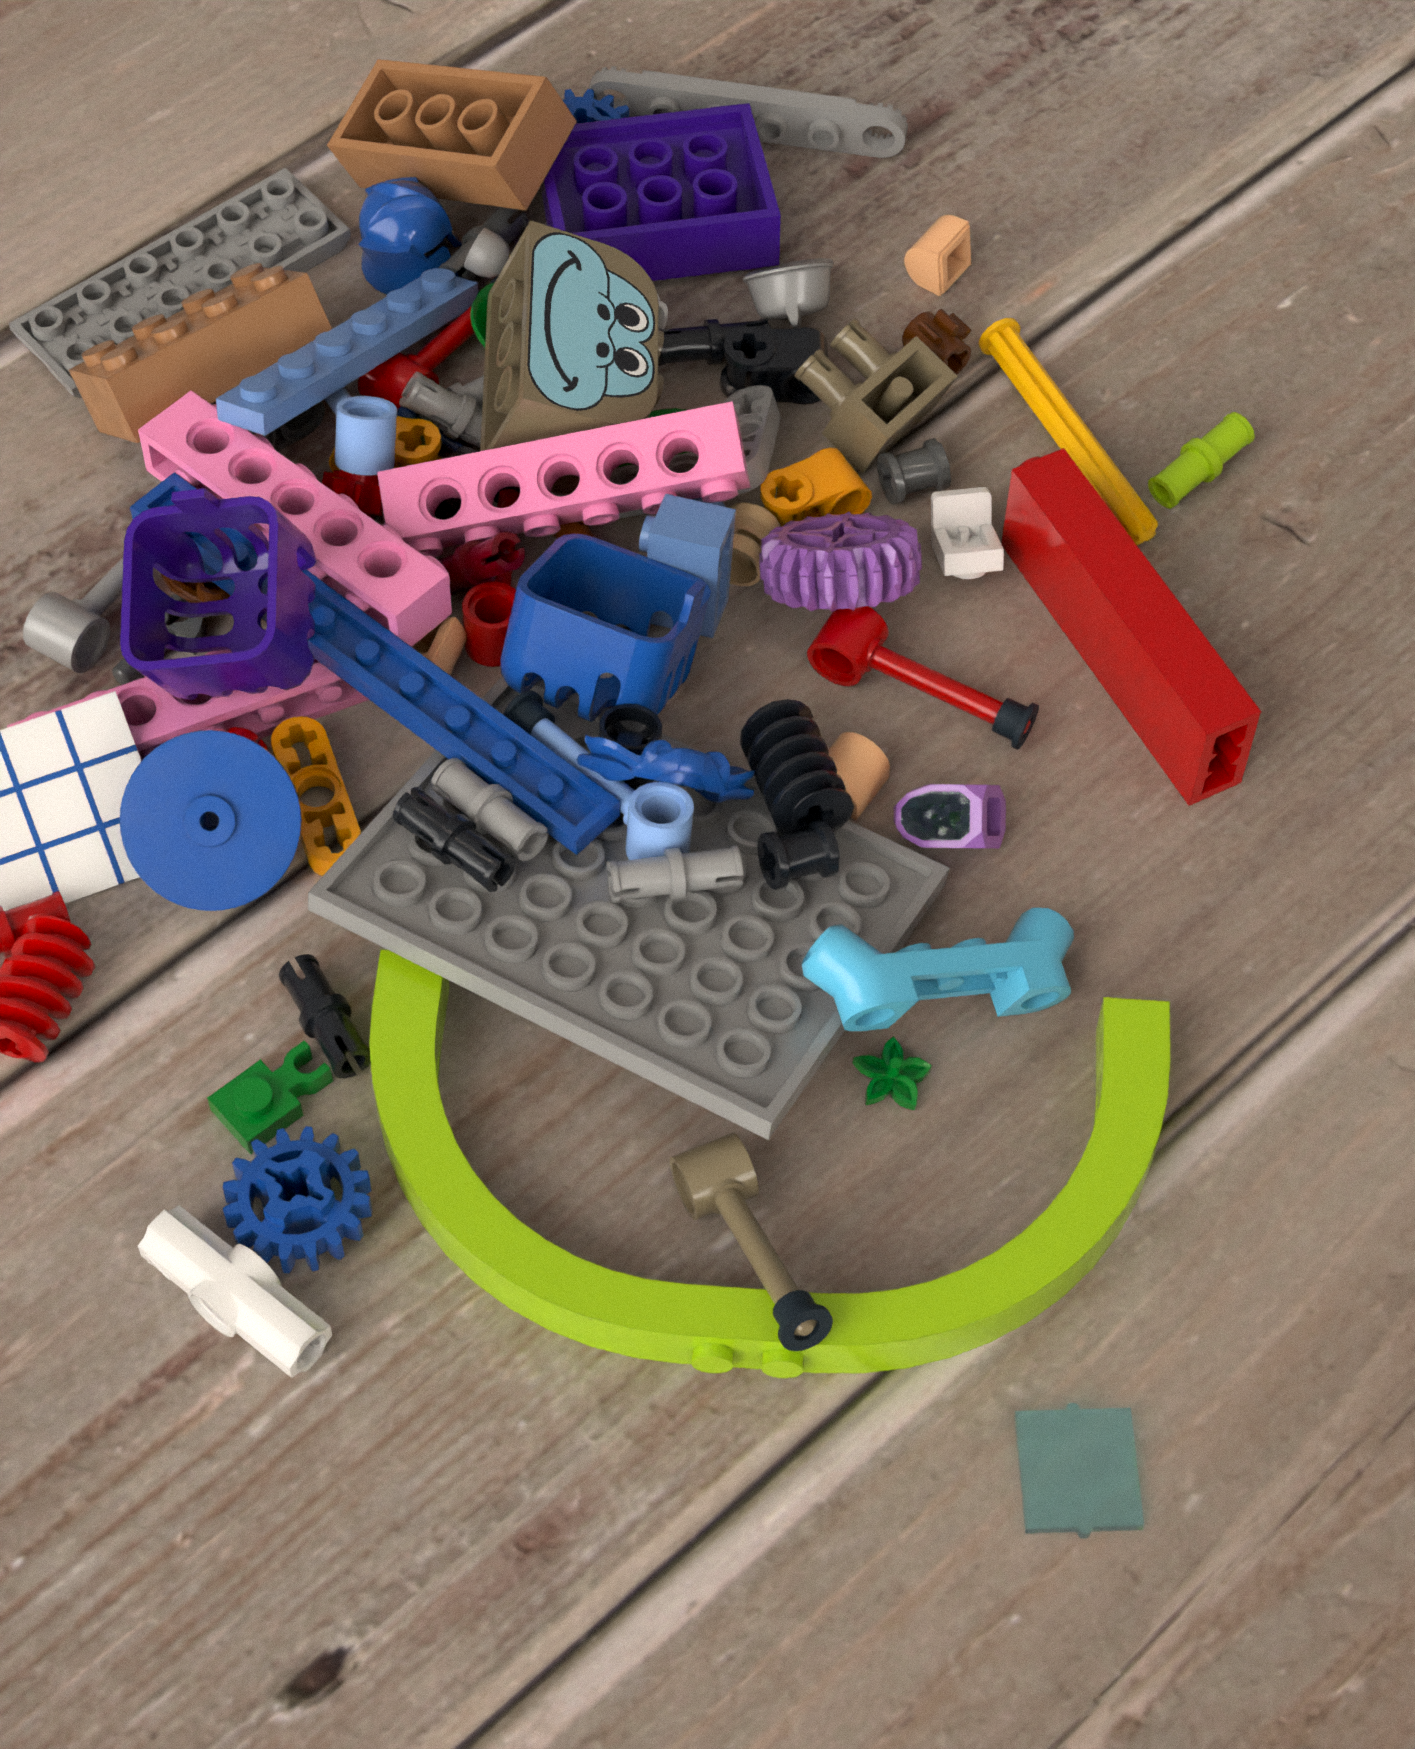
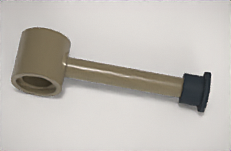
M730 1133L670 1157L673 1180L690 1217L693 1220H698L713 1213L721 1214L775 1304L773 1316L780 1326L778 1338L783 1347L790 1351H803L820 1343L832 1328V1316L826 1307L816 1304L807 1291L798 1289L745 1202L759 1195V1185L749 1154L738 1135Z

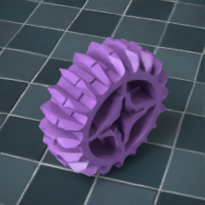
M847 512L841 515L827 513L821 517L807 516L802 521H789L782 527L774 528L767 536L762 538L761 553L759 554L760 579L763 580L764 593L770 595L772 600L780 604L786 603L791 608L806 607L809 611L817 609H829L831 612L837 609H851L854 611L857 607H876L880 602H894L899 596H906L913 591V587L920 583V570H922L921 544L918 542L917 529L909 526L907 522L901 519H894L888 515L874 516L870 512L865 514H851Z

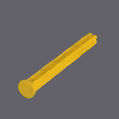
M1003 318L994 322L982 333L978 345L985 355H992L1060 449L1064 448L1136 545L1138 546L1144 541H1150L1156 535L1155 530L1158 527V521L1019 335L1021 328L1014 318Z

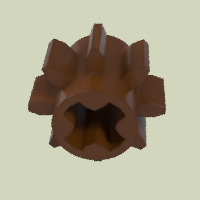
M939 309L934 315L932 312L927 311L916 316L908 324L902 335V343L905 346L917 336L957 375L963 370L970 359L971 348L963 340L972 330L954 313L948 315L943 309Z

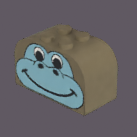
M530 220L488 294L480 451L646 419L659 402L664 385V377L658 373V358L664 344V332L658 329L659 303L655 286L645 270L635 260L609 245ZM564 475L554 482L551 491L569 495L578 487L580 478L575 475Z

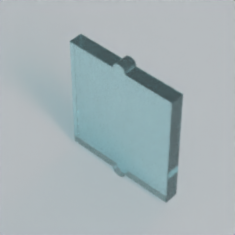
M1069 1403L1066 1410L1015 1411L1014 1422L1025 1534L1077 1532L1080 1538L1087 1539L1090 1537L1091 1532L1143 1530L1144 1518L1131 1408L1080 1409L1076 1403Z

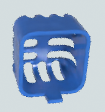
M583 534L563 535L556 539L519 578L500 659L501 675L507 685L519 694L529 691L538 681L544 680V703L557 709L563 705L570 695L578 693V717L593 722L604 708L621 704H638L649 708L658 715L690 673L711 595L709 585L690 573L601 539ZM657 611L669 614L673 621V627L670 632L663 637H648L653 614ZM582 612H592L598 617V619L587 614H584ZM623 624L629 627L631 631H628L615 625ZM603 673L613 674L610 678H600Z

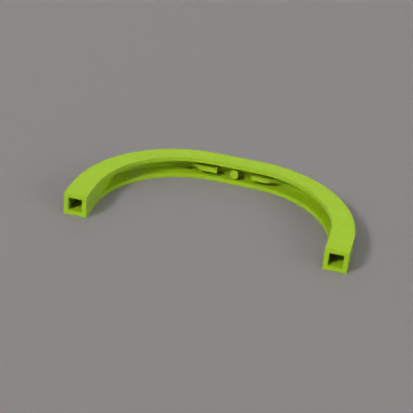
M380 949L372 1002L369 1040L372 1084L387 1155L400 1188L420 1223L442 1251L475 1284L509 1309L545 1329L597 1349L632 1358L691 1364L696 1370L706 1373H724L734 1367L761 1369L766 1375L776 1378H793L801 1375L803 1372L863 1374L906 1369L957 1356L991 1343L1028 1323L1064 1297L1093 1269L1118 1237L1138 1201L1151 1167L1168 1099L1170 1001L1103 997L1096 1027V1100L1093 1131L1084 1154L1070 1179L1048 1208L1022 1233L994 1253L961 1270L932 1281L894 1290L867 1293L808 1292L816 1304L828 1309L833 1319L832 1328L828 1335L817 1345L803 1351H790L783 1347L778 1338L780 1326L773 1316L775 1304L766 1289L682 1284L645 1279L613 1271L579 1258L547 1241L518 1220L503 1206L476 1175L458 1146L446 1118L439 1092L440 1056L450 988L449 980L389 950Z

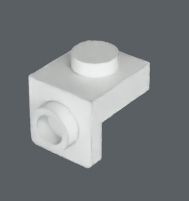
M986 487L936 491L931 495V546L944 576L953 575L961 579H975L983 576L986 572L1002 571L1004 569V549L992 526V496Z

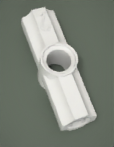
M180 1205L168 1211L164 1209L148 1225L146 1234L138 1245L141 1256L158 1269L167 1279L173 1281L184 1290L197 1312L216 1330L228 1337H234L237 1333L291 1378L300 1372L309 1370L322 1356L327 1342L332 1337L331 1326L323 1318L307 1308L303 1302L297 1300L282 1288L278 1276L255 1252L242 1244H236L232 1248Z

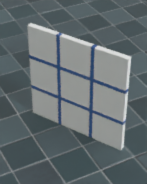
M116 691L0 730V906H2L4 911L52 895L56 891L60 892L64 903L67 904L140 878L130 863L123 846L120 833V807L126 785L136 767L140 764L141 758Z

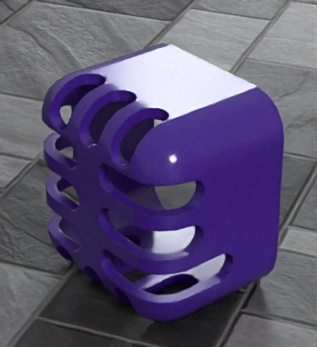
M205 488L172 492L171 501L175 505L154 507L137 515L128 526L124 539L120 645L122 656L126 662L168 693L177 698L194 700L198 697V694L219 698L228 697L232 694L233 690L258 694L265 692L268 686L278 687L283 690L300 686L311 674L314 663V656L308 647L307 639L313 637L315 633V620L310 614L308 604L315 599L316 585L302 571L313 567L316 563V557L312 543L307 536L276 507L261 497L245 496L219 500ZM263 523L269 525V543L263 532L254 524ZM219 528L235 529L252 543L257 554V564L253 569L248 571L240 569L232 541ZM184 532L200 533L218 548L222 556L223 567L217 574L208 575L205 572L202 555L197 544ZM153 567L164 576L181 582L198 583L233 580L235 589L233 594L224 600L198 603L178 601L157 587L153 578ZM268 577L267 594H264L262 592V584ZM267 612V628L264 630L261 626V620ZM165 613L191 618L232 615L234 625L231 631L224 635L199 638L180 637L168 631L165 623ZM164 648L189 653L231 650L232 652L164 659Z

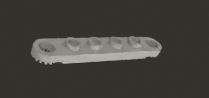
M611 66V70H608L607 67L602 68L601 72L597 70L595 75L592 76L588 88L593 89L594 99L599 101L608 95L604 94V90L611 89L624 94L626 97L623 98L622 102L620 98H617V101L614 102V108L627 105L629 107V117L750 103L760 142L869 157L888 158L898 154L905 145L908 122H906L907 118L905 115L901 116L902 111L898 108L894 111L893 105L889 104L887 107H883V103H878L877 106H874L873 103L868 105L856 103V99L646 70H643L642 74L626 72L627 69L624 68L618 71L616 66ZM881 126L890 130L892 136L887 134L886 138H884L883 134L880 135V138H877L878 134L874 133L872 136V131L868 130V128Z

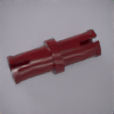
M502 532L486 541H467L456 548L454 554L437 559L449 573L450 594L454 595L465 588L471 589L481 583L494 582L497 575L518 569L524 562L525 549L522 547L509 553L507 547L521 542L519 537L510 532Z

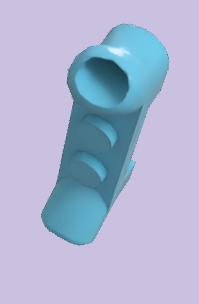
M1031 908L1021 914L1005 943L986 944L983 938H973L962 941L951 948L932 949L928 943H918L902 948L896 953L883 954L843 924L828 927L811 946L802 961V971L804 977L834 998L844 1030L847 1031L887 1029L919 1000L987 993L991 995L998 1017L1027 1014L1054 1006L1071 994V987L1062 961L1074 939V931L1068 921L1058 912L1050 908Z

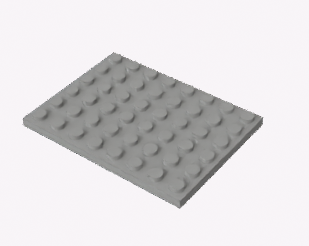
M502 676L482 699L503 714L508 704L519 693L511 689ZM544 680L538 681L530 690L535 691L542 697L543 707L555 717L554 724L590 753L584 741L585 734L590 737H598L600 719L609 708H604L593 722L578 717L579 695L577 693L570 695L563 705L557 709L544 703L545 683ZM662 734L661 740L669 742L672 748L697 750ZM435 750L308 892V910L769 1140L845 1031L834 998L803 976L802 961L807 952L828 927L843 924L881 953H896L904 946L946 885L950 868L848 820L844 826L834 832L840 853L839 872L836 876L824 878L819 873L790 879L785 888L774 890L763 877L758 859L757 844L761 833L773 831L778 836L783 834L777 831L771 813L753 776L744 784L746 787L754 790V795L748 800H726L716 803L707 800L692 788L679 786L688 792L694 803L690 852L729 848V846L737 845L743 868L742 887L735 888L731 886L686 892L685 899L673 901L670 900L669 895H660L612 903L607 879V861L629 860L625 850L627 825L623 821L624 814L620 812V816L578 855L546 833L548 839L542 850L534 858L528 861H521L514 856L511 850L489 833L482 834L492 844L497 845L516 859L514 872L506 884L502 887L498 885V889L495 892H489L474 880L472 876L453 863L443 864L432 855L431 850L433 848L393 820V811L398 800L406 792L411 795V788L414 787L421 788L438 804L453 814H464L443 796H439L432 790L434 785L431 782L434 773L441 764L449 760Z

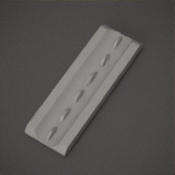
M283 168L9 323V327L16 337L45 364L56 379L74 397L82 398L69 369L84 362L82 353L89 348L109 340H113L115 345L134 336L132 327L137 323L159 314H163L166 319L184 309L181 302L185 298L205 289H213L214 293L233 284L230 279L233 273L249 265L261 263L263 268L283 266L284 270L305 273L339 253L351 237V232L286 168Z

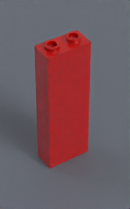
M1064 448L1043 457L1029 458L1018 467L1013 468L1001 544L1021 574L1188 806L1240 784L1243 779L1261 710Z

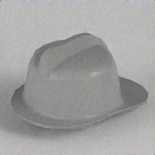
M818 258L782 263L777 266H769L749 272L743 278V282L747 284L756 311L761 318L789 320L793 329L800 328L803 317L822 311L828 306L830 300L831 268H833L834 262L830 258Z

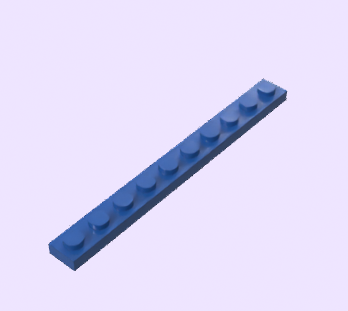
M174 472L130 506L132 519L141 512L154 507L175 505L171 501L172 492L196 488ZM219 528L232 541L240 569L242 571L253 569L257 564V554L252 543L235 529ZM184 532L197 544L202 555L205 572L208 575L217 574L223 567L222 556L218 548L200 533ZM308 570L302 571L316 585L315 599L308 604L310 614L315 620V633L307 641L308 647L317 661L446 758H458L465 763L467 768L489 785L499 784L510 792L513 804L536 822H540L547 827L548 831L546 833L574 854L578 855L620 816V800ZM268 577L262 584V592L264 594H267ZM233 580L212 581L229 595L233 594L235 589ZM267 612L262 617L265 622H267Z

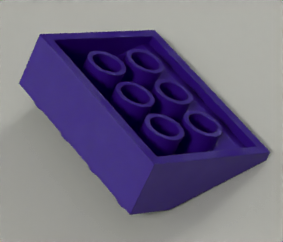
M750 103L575 124L541 184L547 226L591 239L622 251L635 260L652 281L779 265L781 215Z

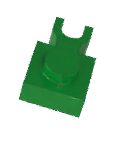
M305 1040L286 1054L284 1063L274 1072L260 1059L207 1097L212 1113L250 1155L253 1153L251 1142L255 1139L266 1144L276 1136L278 1129H286L304 1116L301 1103L297 1099L298 1097L316 1094L333 1082L331 1068L326 1063H323L311 1073H301L298 1071L301 1066L313 1059L311 1048Z

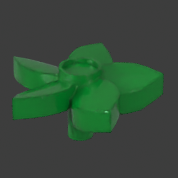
M894 1036L885 1043L881 1059L871 1055L853 1057L852 1064L860 1073L873 1078L865 1092V1106L880 1102L891 1094L892 1099L899 1106L910 1110H915L917 1104L918 1089L916 1084L921 1082L932 1068L931 1064L919 1057H908L904 1060L903 1049Z

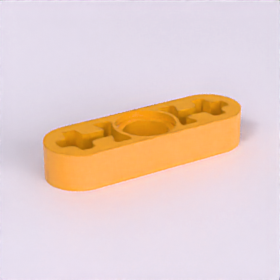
M292 717L284 720L274 729L271 735V747L273 756L281 763L290 776L299 798L302 819L300 839L308 863L314 872L323 876L361 834V830L324 727L318 721L309 717ZM303 742L305 747L309 749L310 766L301 768L297 752L292 747L293 744ZM322 786L334 792L333 799L320 807H310L300 801L301 795L312 787ZM331 825L334 826L337 841L340 846H343V851L331 853L329 847L326 846L323 828Z

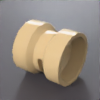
M747 502L735 503L729 507L736 509L730 584L752 586L760 580L759 554L761 553L762 538L767 536L774 528L781 527V525L771 512L757 504Z

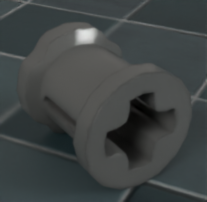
M936 438L926 440L923 443V447L895 456L889 451L878 455L877 470L879 480L886 498L893 505L903 502L905 495L931 487L942 491L948 489L951 485L949 461L942 444Z

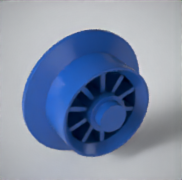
M205 730L190 732L174 737L156 747L140 762L131 775L120 807V833L123 846L137 874L152 890L177 905L196 910L219 911L245 905L265 894L282 878L296 854L301 835L302 819L299 798L295 786L284 767L269 751L256 742L225 731Z

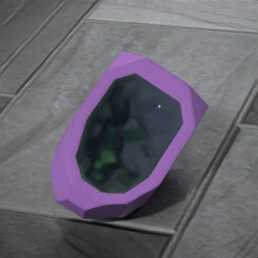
M928 784L908 792L893 808L894 823L903 838L921 848H1000L1006 830V800L1000 785Z

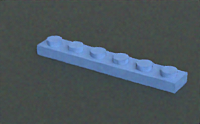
M435 268L424 271L419 278L400 289L389 292L387 297L365 310L354 313L347 321L330 331L320 333L315 337V340L293 353L283 355L278 359V362L254 376L243 379L239 385L217 397L218 420L264 436L464 313L472 306L478 294V282L457 277L453 271L448 269Z

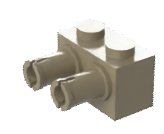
M856 318L838 333L830 346L837 350L867 380L855 385L825 356L821 349L817 350L814 355H811L794 375L831 409L829 414L831 420L822 431V434L862 473L877 461L880 453L891 449L932 412L958 377L917 336L899 352L895 351L890 354L860 325Z

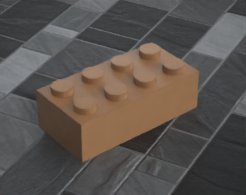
M378 59L327 144V147L360 188L366 189L391 179L417 177L419 183L427 187L438 199L527 211L577 121L548 78L544 76Z
M261 263L249 265L233 273L230 276L233 284L214 293L213 289H205L185 298L181 302L184 309L166 319L163 314H159L137 323L132 327L134 336L115 345L113 340H109L83 352L84 362L69 369V372L98 431L139 443L138 429L189 391H193L211 404L216 401L217 397L239 385L243 379L258 374L278 362V359L283 355L295 352L315 340V337L320 333L330 331L332 327L308 274L284 270L283 266L263 268Z

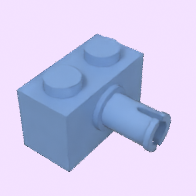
M665 494L656 516L647 515L644 520L639 539V551L646 552L647 558L690 573L709 585L711 595L700 635L713 638L729 599L736 509L725 507L723 502H704L702 497L687 499ZM657 611L653 614L651 624L672 629L673 621L669 614L663 611Z

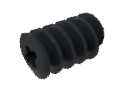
M790 699L773 701L759 708L749 717L741 730V748L747 758L751 771L755 770V780L771 813L777 831L787 835L807 830L813 821L825 820L833 832L844 826L852 816L853 802L850 795L845 792L846 787L841 776L837 774V767L833 758L829 756L828 747L825 740L821 738L819 727L812 720L813 715L810 708L801 701Z

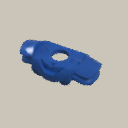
M585 734L584 741L590 753L579 754L576 759L580 766L597 772L609 781H622L639 777L692 788L707 800L716 803L726 800H748L754 795V790L746 787L744 784L754 776L755 770L749 771L741 767L730 766L727 758L720 752L710 751L705 754L688 748H672L671 744L665 740L650 742L643 749L641 755H636L614 741L601 737H590Z

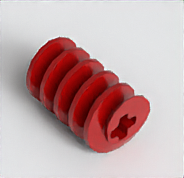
M36 914L29 916L23 927L24 935L17 937L11 949L12 956L6 958L0 968V1053L32 1062H44L49 1051L39 1039L46 1041L56 1040L61 1030L52 1018L59 1020L68 1018L72 1007L64 997L78 998L84 986L76 976L89 977L96 966L93 960L84 952V950H89L92 945L90 939L78 926L52 915Z

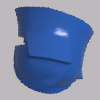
M417 177L391 179L365 189L368 196L363 202L359 215L362 241L358 245L363 249L361 269L365 279L376 290L387 295L389 292L400 289L419 278L424 271L439 268L442 263H445L451 257L447 247L442 246L427 257L424 254L434 249L444 238L454 247L462 246L461 240L452 232L453 229L449 217L443 206L427 187L419 183Z

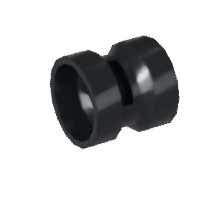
M621 704L613 706L603 714L600 719L598 737L614 741L636 755H641L646 745L654 740L662 739V723L658 715L649 708L638 704ZM639 777L623 780L634 790L642 785L654 782V780Z

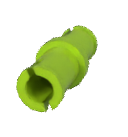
M1231 412L1201 439H1190L1181 447L1178 458L1159 474L1148 480V488L1153 498L1163 507L1171 509L1201 482H1212L1222 473L1225 462L1244 446L1254 441L1255 434L1251 424L1241 414Z

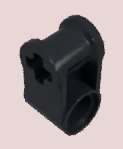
M747 326L737 328L731 331L724 341L723 353L728 362L721 371L719 383L721 391L728 398L733 393L746 388V372H750V386L763 385L770 387L776 402H790L801 405L819 402L821 400L794 375L802 364L819 349L829 359L827 338L822 332L808 327L760 329ZM745 343L750 344L748 358H745L743 353Z

